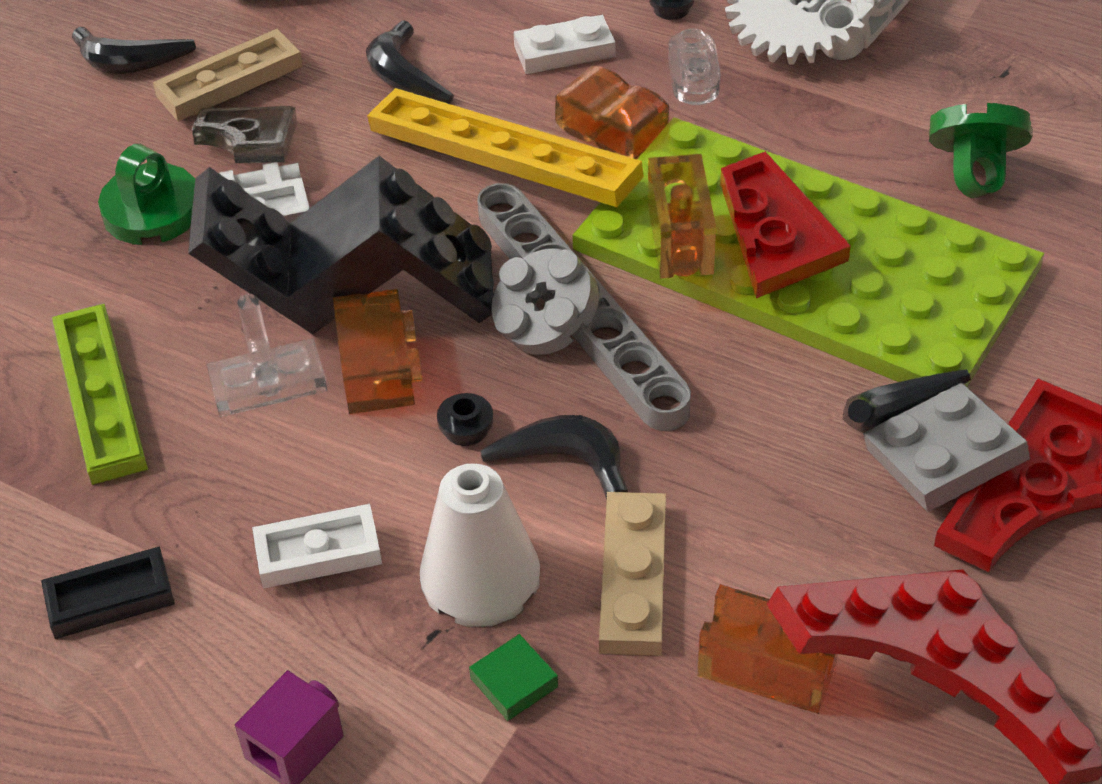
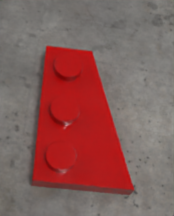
M766 151L721 168L720 185L756 299L849 261L851 245Z

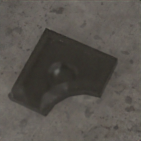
M296 107L202 108L192 127L194 145H209L226 149L234 155L235 164L285 162L297 125Z

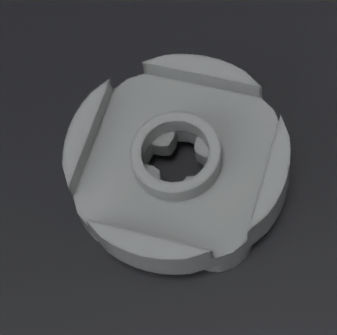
M543 249L530 253L523 258H511L500 269V282L495 289L492 299V317L497 330L518 349L535 355L559 351L574 341L570 335L576 332L582 323L587 328L593 320L599 301L598 285L592 274L574 252L562 249ZM548 292L555 295L554 299L546 301L544 309L539 311L536 306L538 299Z

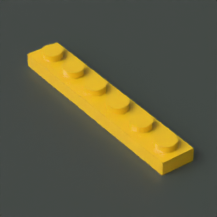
M397 88L367 115L370 130L614 207H618L644 177L642 161Z

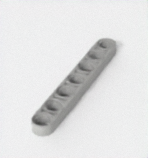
M496 183L487 186L479 193L477 200L479 221L509 259L514 257L523 258L530 253L543 249L572 251L517 187L507 183ZM495 204H509L513 206L512 209L506 212H493L489 210V207ZM522 233H533L539 237L535 241L528 243L518 242L513 239ZM592 274L597 282L599 291L597 311L588 327L586 328L582 323L572 336L645 424L659 431L679 429L686 424L690 417V388ZM550 292L541 296L545 303L555 297ZM604 327L617 329L621 333L616 338L610 340H603L593 335L596 330ZM631 361H640L646 363L650 369L645 373L630 374L621 369V367ZM670 396L677 399L680 405L671 410H661L655 408L651 401L657 397Z

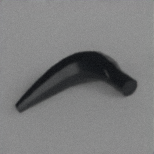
M400 21L390 31L380 34L370 42L366 48L369 66L372 72L394 88L448 104L452 102L454 95L409 63L400 53L402 44L414 33V29L408 21Z
M78 27L72 33L73 41L80 47L82 56L91 66L98 71L114 74L146 70L182 57L196 49L193 39H109L94 37L85 27Z
M967 369L919 377L867 390L847 399L842 419L858 431H868L960 383L966 384L971 380L970 373Z
M559 415L538 420L496 440L481 450L483 462L544 454L576 456L586 461L593 468L600 480L606 500L607 492H628L620 468V451L616 437L609 428L583 415Z

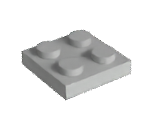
M963 383L943 391L863 433L867 450L927 512L1030 459L1027 441Z

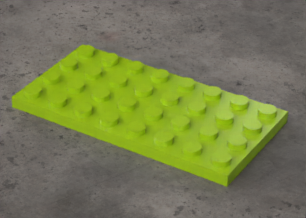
M675 117L671 119L637 159L642 161L644 175L642 180L618 207L600 202L572 235L573 250L894 381L901 382L967 369L971 380L964 384L966 387L972 381L1041 269L1044 253L766 151L851 245L848 262L756 299L720 185L722 167L765 152V150Z

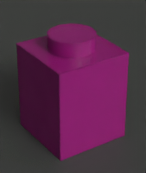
M287 670L234 724L244 758L281 784H300L344 737L338 712L339 702L335 695L322 683L316 680H311L307 683Z

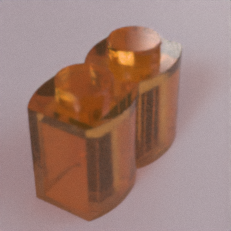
M591 66L555 95V122L560 128L579 140L594 142L600 149L637 159L668 124L669 104L659 94L645 87L629 85L619 74L604 67Z

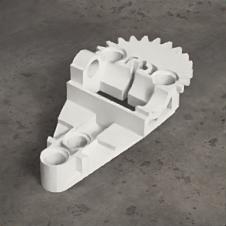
M727 0V3L733 5L725 7L727 19H734L729 22L732 34L741 32L737 36L741 46L753 42L751 50L755 56L769 48V62L773 63L785 52L787 53L788 64L794 65L799 53H804L808 62L814 63L816 50L819 49L829 58L837 60H847L855 57L863 48L867 49L910 0H851V3L846 0Z

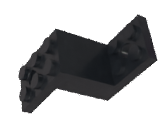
M381 156L376 157L291 223L279 211L267 207L245 192L237 182L228 180L211 167L195 178L188 254L312 335L403 270L476 322L480 323L492 315V299L494 295L491 260L492 244L487 233L480 226L471 225L455 213L444 199L431 195L415 183L408 172L401 168H395Z

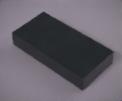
M160 546L41 580L49 624L55 639L175 605Z

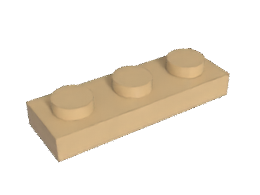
M275 29L154 81L155 94L158 100L179 122L303 67L301 53L278 29Z
M607 492L599 654L662 656L666 494Z

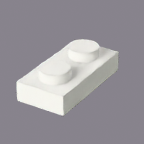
M603 15L585 16L572 21L551 25H537L530 29L514 31V47L525 74L616 57L615 40Z
M370 504L252 527L263 589L382 564Z

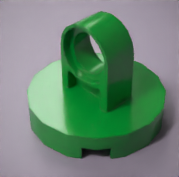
M987 103V113L967 114V104H961L941 109L930 117L929 142L935 148L954 153V181L958 189L969 198H980L1000 190L1005 183L1006 152L1028 145L1033 137L1030 113L1011 105ZM975 161L979 162L986 172L984 186L979 184L974 176L973 165Z
M141 143L127 147L117 161L116 175L102 188L98 199L105 229L116 239L132 245H142L141 237L150 238L160 235L161 242H165L188 231L191 227L195 178L184 168L167 163L163 155Z

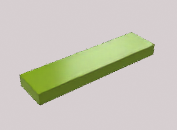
M105 303L52 317L91 484L94 485L148 470Z

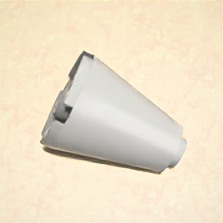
M464 464L450 470L440 483L420 566L421 589L429 606L438 614L439 609L455 617V623L466 627L494 626L516 617L523 611V603L527 601L533 592L535 595L539 587L540 563L533 544L498 473L482 464Z

